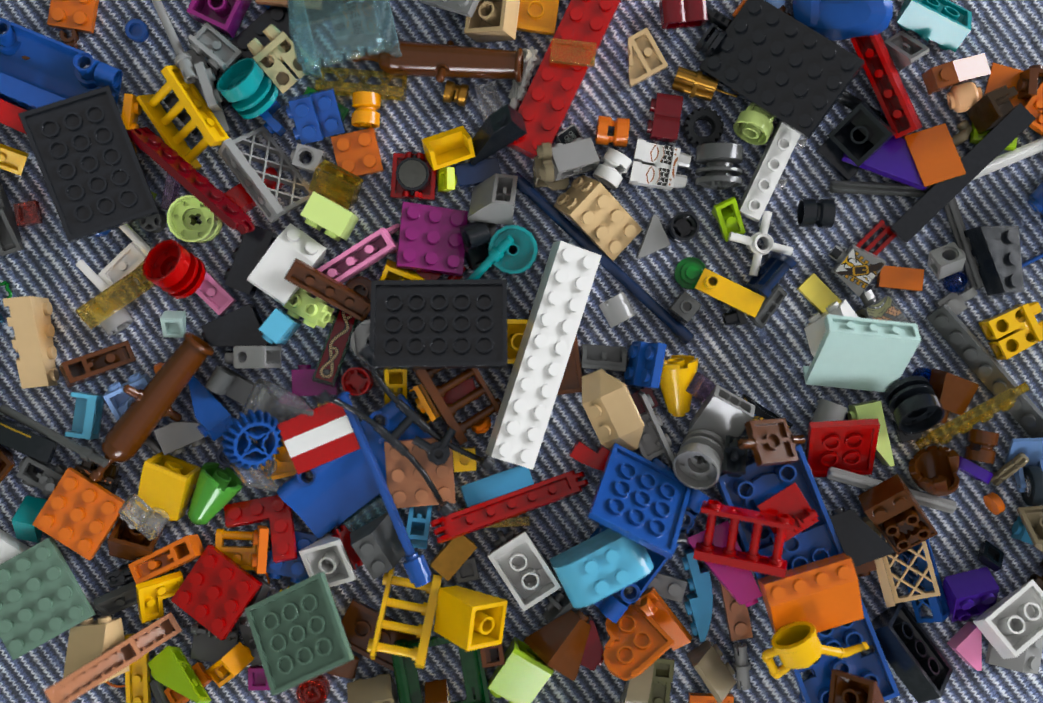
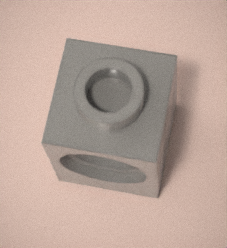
M297 143L296 149H292L290 161H292L291 165L296 169L321 176L327 154L323 150ZM311 154L312 160L307 164H303V156Z
M955 242L929 251L927 265L936 278L940 280L963 271L966 255L961 248H958Z

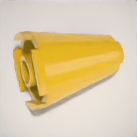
M671 355V359L668 360L664 358L660 388L667 411L673 417H683L690 411L698 368V358L695 359L691 355Z

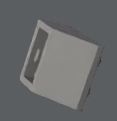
M496 173L475 186L472 192L468 221L512 225L518 176Z

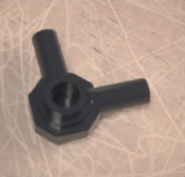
M448 427L441 441L433 443L415 436L412 444L426 451L428 460L436 465L445 464L450 456L448 445L456 430Z

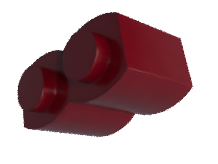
M660 0L659 2L662 29L704 26L708 21L706 0Z
M657 93L655 99L651 98L649 112H653L652 120H648L646 133H650L649 140L676 143L683 96Z

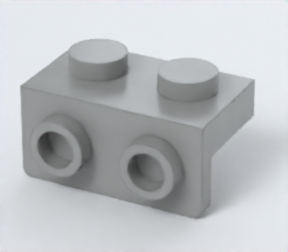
M207 22L194 36L190 34L187 37L190 43L189 48L196 55L200 56L202 54L208 59L206 62L216 71L220 69L224 73L243 55L242 51Z

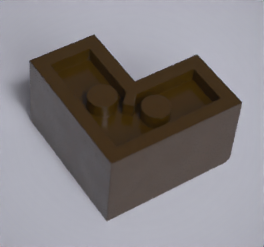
M1005 85L987 93L967 111L978 134L992 129L1014 108L1010 102L1018 94L1014 86L1008 89Z

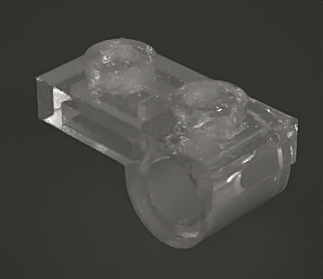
M135 493L129 495L118 511L121 516L149 541L159 536L169 520V515L159 508H150Z

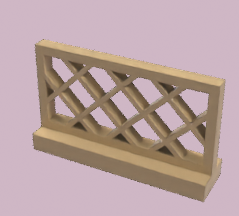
M863 517V521L882 538V534L869 517ZM926 540L922 542L917 551L912 548L908 549V551L915 554L909 564L897 558L899 556L897 553L874 560L886 608L893 607L896 603L941 596ZM922 549L924 550L925 556L920 554ZM917 557L927 561L928 565L923 573L912 567ZM895 561L906 567L900 577L891 572V566ZM909 569L920 575L915 585L903 579ZM928 571L930 572L931 577L926 575ZM923 578L933 583V591L924 592L918 588ZM901 582L912 588L908 595L898 597L896 589Z

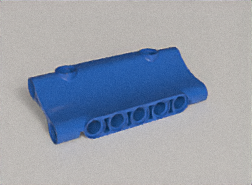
M402 393L396 396L399 400L402 399V401H404L411 409L415 411V409L412 407V405L409 403V401L405 398V396ZM391 400L381 409L370 414L369 417L375 421L379 415L384 416L385 424L383 426L392 433L406 415ZM363 420L360 423L387 484L385 440L373 430L374 427ZM412 423L398 440L414 439L415 436L420 438H431L432 436L427 432L424 433L417 425ZM361 449L311 469L314 476L311 482L305 479L306 472L299 475L296 473L276 489L279 497L297 513L319 539L337 525L346 522L380 495Z

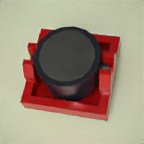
M406 152L405 154L393 153L391 198L435 201L437 170L434 171L425 154L419 152L417 154L412 152Z

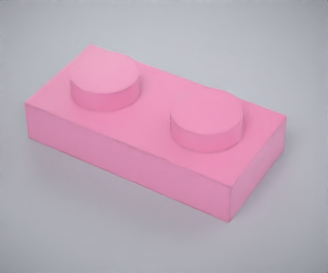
M207 271L202 284L195 291L219 316H222L237 301Z

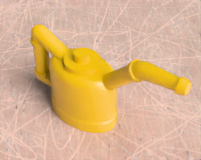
M801 621L780 628L771 639L772 647L762 652V660L766 663L769 674L774 679H779L791 669L810 667L822 654L843 659L863 650L866 651L869 649L867 642L847 648L822 645L816 634L815 627L810 622ZM777 655L782 663L779 667L773 659Z

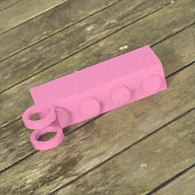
M394 224L387 229L380 228L317 270L342 284L387 255L397 252L398 243H395L391 235L399 230L400 224Z

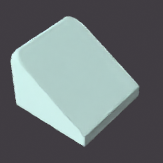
M164 311L160 317L163 337L184 338L186 333V311Z

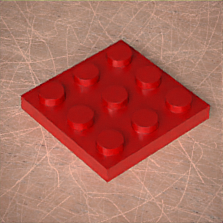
M878 419L809 422L806 459L813 477H827V471L830 467H836L860 475H871L880 428Z
M208 545L171 601L222 641L231 632L245 611V608H247L262 586V583L216 547Z

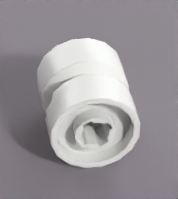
M608 148L602 158L604 163L597 166L593 177L607 187L616 190L623 180L622 174L627 173L633 162L623 153L613 148Z

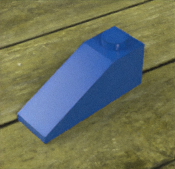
M193 375L188 385L195 418L199 424L197 429L204 437L209 436L215 441L222 436L223 432L228 431L225 424H233L232 416Z

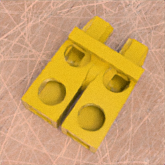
M1038 302L1017 304L998 315L978 322L986 340H992L988 344L996 360H1007L1043 340V320L1037 322L1034 316L1042 312Z

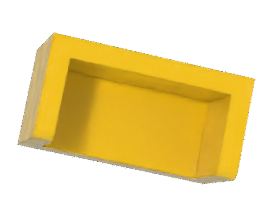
M463 125L421 139L425 157L434 171L475 157L472 138Z

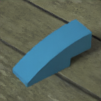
M517 466L460 486L468 508L533 485L534 482L529 468Z

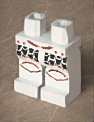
M638 139L628 184L671 191L673 188L684 189L687 183V176L676 174L677 167L689 168L692 156L680 152L681 148L646 142L647 140Z

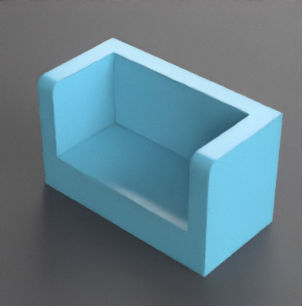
M80 391L71 392L70 397H76L72 430L66 431L64 436L87 440L99 438L104 395Z

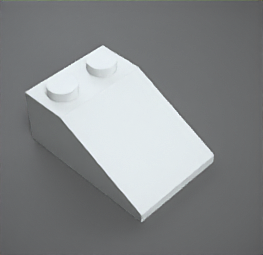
M290 223L275 239L248 276L247 281L284 306L300 288L284 279L295 258L317 269L324 260L327 248Z
M526 531L487 555L523 612L561 588L558 578Z
M1033 579L988 608L973 621L1003 659L1018 657L1043 635V591Z

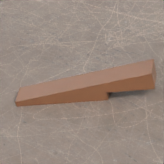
M169 612L44 690V693L50 703H70L174 637L182 629L172 612Z

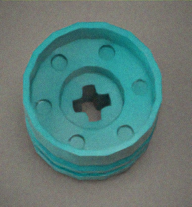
M245 58L231 65L217 82V90L228 102H232V107L238 111L243 119H252L264 113L271 107L278 96V88L271 82L269 77L264 76V71L252 58Z

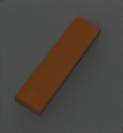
M295 258L284 277L285 280L361 322L365 321L370 313L371 300L297 258Z

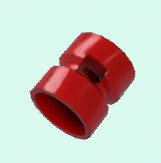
M353 367L344 372L341 384L344 391L349 392L350 395L360 396L372 389L374 377L364 367Z

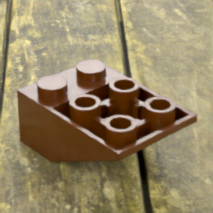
M898 474L858 495L865 514L897 555L938 534Z

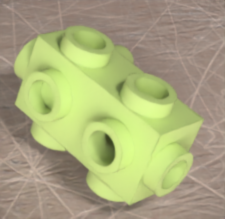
M299 288L283 306L288 309L286 314L296 319H299L301 316L304 318L302 323L312 328H315L316 325L325 328L328 322L335 324L337 319L336 316L332 315L334 308L328 306L327 302L322 299L312 297L311 293L302 288Z

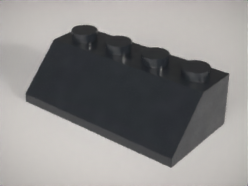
M904 602L896 603L895 606L889 607L872 621L884 656L918 703L941 698L953 669L921 625L917 623V620Z

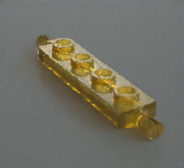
M1025 382L1013 389L1009 388L929 432L926 437L915 443L920 450L931 443L935 444V446L938 444L944 445L953 439L952 436L970 431L976 423L989 421L994 417L993 414L998 411L1004 412L1011 409L1016 402V398L1030 391Z

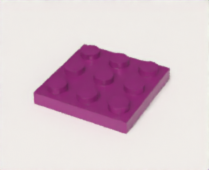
M403 201L401 205L396 268L461 277L463 275L465 248L460 227L467 225L468 211Z

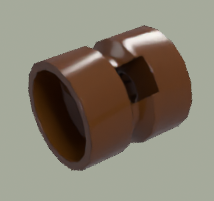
M969 428L967 441L970 442V445L965 447L964 458L994 464L996 451L993 450V447L998 445L999 433Z

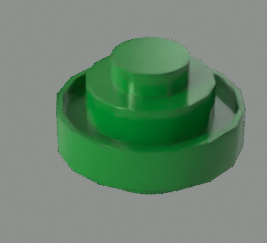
M687 257L681 260L674 270V278L677 284L687 290L694 289L703 269L706 268L705 264L695 257Z

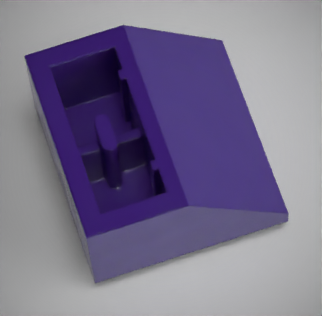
M987 566L944 577L942 587L950 611V621H966L971 617L981 615L988 608L996 604L1000 588Z

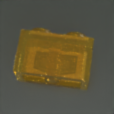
M324 160L315 168L309 190L348 210L357 201L364 180Z

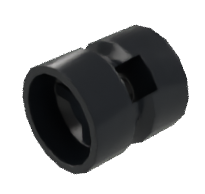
M801 198L797 210L798 225L800 227H813L816 224L817 227L831 228L836 215L835 201L833 199H820L819 202H816L814 198Z
M680 212L668 222L666 233L673 242L685 243L694 238L698 233L699 221L693 213Z

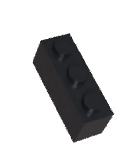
M255 226L252 232L241 234L240 239L242 241L239 248L237 247L234 250L232 256L234 261L231 268H228L225 273L224 280L226 281L224 285L254 296L257 287L247 281V278L278 235L258 226Z

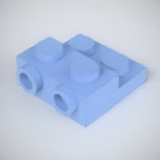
M137 372L127 378L128 382L120 384L118 381L107 387L108 391L105 392L103 398L117 421L134 401L133 397L123 392V386L130 385L137 390H143L151 381L147 373L141 375L140 372Z

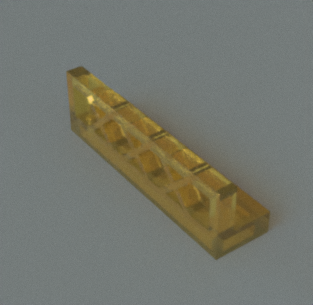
M320 66L319 80L315 81L316 91L333 88L335 95L352 97V94L357 91H369L381 95V99L406 101L408 76H393L383 71ZM325 73H334L338 80L325 81ZM350 75H356L360 82L349 83L344 82V80ZM371 77H378L382 83L380 85L366 84V81ZM394 78L402 79V87L388 86V83Z

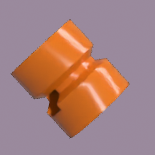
M599 115L595 144L608 146L609 143H613L615 147L626 148L630 119L617 117L616 120H612L610 116ZM608 126L613 127L612 136H607Z

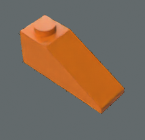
M198 534L187 535L152 552L150 555H146L128 564L135 583L138 584L200 558L204 552V547Z

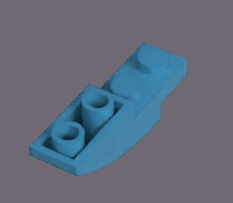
M690 548L683 550L684 557H681L684 570L689 572L690 578L687 579L690 592L694 591V593L686 594L687 602H684L687 615L692 617L693 623H690V629L693 637L697 636L700 642H704L712 618V583L709 570L706 567L699 568L697 560L693 559L694 551Z

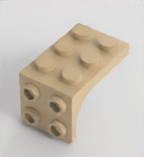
M585 175L574 179L571 187L565 193H562L554 204L558 211L570 218L612 261L643 230L601 182Z

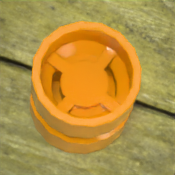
M369 91L354 92L352 94V107L356 110L352 113L351 125L358 128L380 127V113L377 110L381 107V95Z

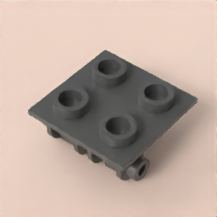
M196 621L195 624H192L191 633H194L190 659L216 662L237 644L240 621H237L226 639L222 641Z

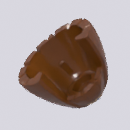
M929 446L927 449L924 448L918 451L916 456L914 455L913 459L910 460L908 466L909 473L917 486L926 493L935 496H948L959 487L960 480L957 471L960 457L956 451L950 450L948 447Z

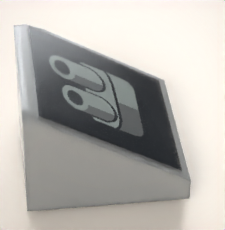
M573 123L558 133L555 139L558 143H563L564 145L582 136Z

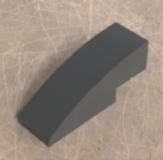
M0 182V255L2 257L21 251L24 248L12 207Z

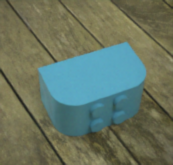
M610 528L549 559L573 608H583L592 605L642 579L654 568V564L643 545Z

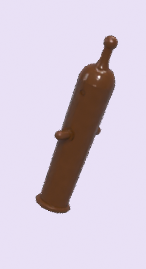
M391 40L383 43L380 49L375 52H361L359 49L350 52L352 61L368 60L377 62L380 69L387 74L393 76L436 77V81L442 83L445 77L505 79L515 80L519 84L522 81L524 68V52L522 48H518L517 51L454 46L455 44L452 40H448L446 45Z
M186 332L183 342L143 390H137L130 385L123 386V392L133 397L134 401L106 434L102 442V450L105 453L104 458L108 459L109 463L104 468L98 466L97 469L92 470L89 475L91 481L100 482L104 472L112 463L126 462L134 457L163 417H169L176 422L182 419V415L174 411L171 405L207 356L214 354V350L208 343L193 333Z

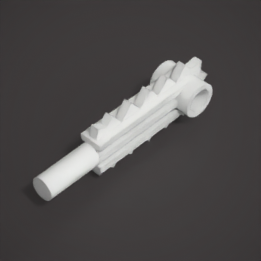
M533 46L529 50L526 48L522 49L524 52L522 81L519 84L515 80L512 82L513 85L508 96L511 99L509 105L516 111L519 102L523 101L527 93L530 78L533 76V69L540 62V57L537 55L538 50L534 49Z

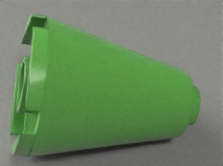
M216 462L204 463L200 470L187 513L193 524H207L241 490L243 481L232 469L226 467L223 470L218 467L220 464Z

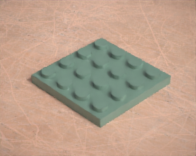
M52 537L0 564V638L13 660L95 615L93 608Z
M324 572L309 577L245 608L272 696L285 692L354 660Z

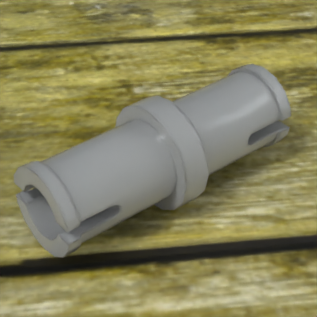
M741 642L734 643L735 663H733V669L736 671L737 689L741 690L742 686V690L751 689L749 675L751 664L748 662L747 644H741Z

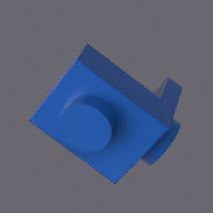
M275 100L271 107L260 114V116L266 121L263 126L272 135L276 132L281 137L287 130L272 116L281 107Z

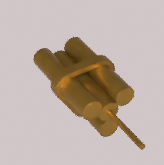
M680 66L671 88L688 94L690 98L697 97L711 102L715 91L737 98V95L716 89L718 81L702 74V71L698 70V72Z

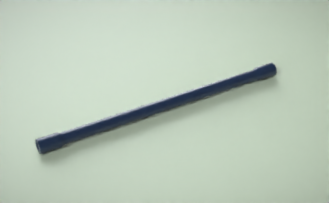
M519 172L515 174V176H518L517 189L536 204L583 249L602 255L599 264L659 318L678 339L686 345L694 337V334L671 316L534 189L529 181Z

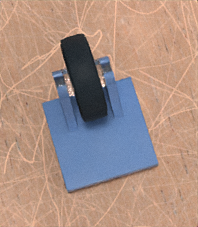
M1013 438L1005 464L1019 453H1024L1029 458L1028 464L1014 473L1017 490L1021 493L1027 505H1042L1043 438Z

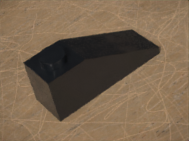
M506 104L490 114L473 137L475 157L470 158L471 165H476L527 134L523 116L510 105Z

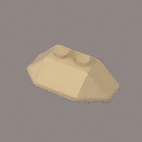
M603 369L583 375L582 405L600 443L609 450H611L614 443L630 451L637 450L645 424L626 384L607 374Z

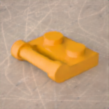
M217 528L215 547L244 570H254V567H251V554H255V545L253 547L224 546V540H252L253 532L225 531L224 528Z

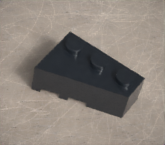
M979 226L964 231L965 237H969L973 247L971 253L973 257L976 256L980 269L978 271L987 295H1010L1024 292L1019 226Z

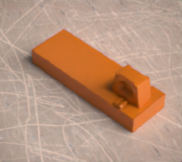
M654 587L644 591L635 603L640 606L646 617L651 616L672 638L674 645L671 649L675 651L691 643L692 636Z

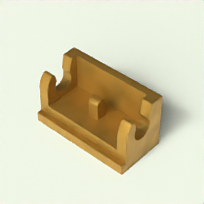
M466 535L451 539L432 559L430 566L449 581L478 547Z

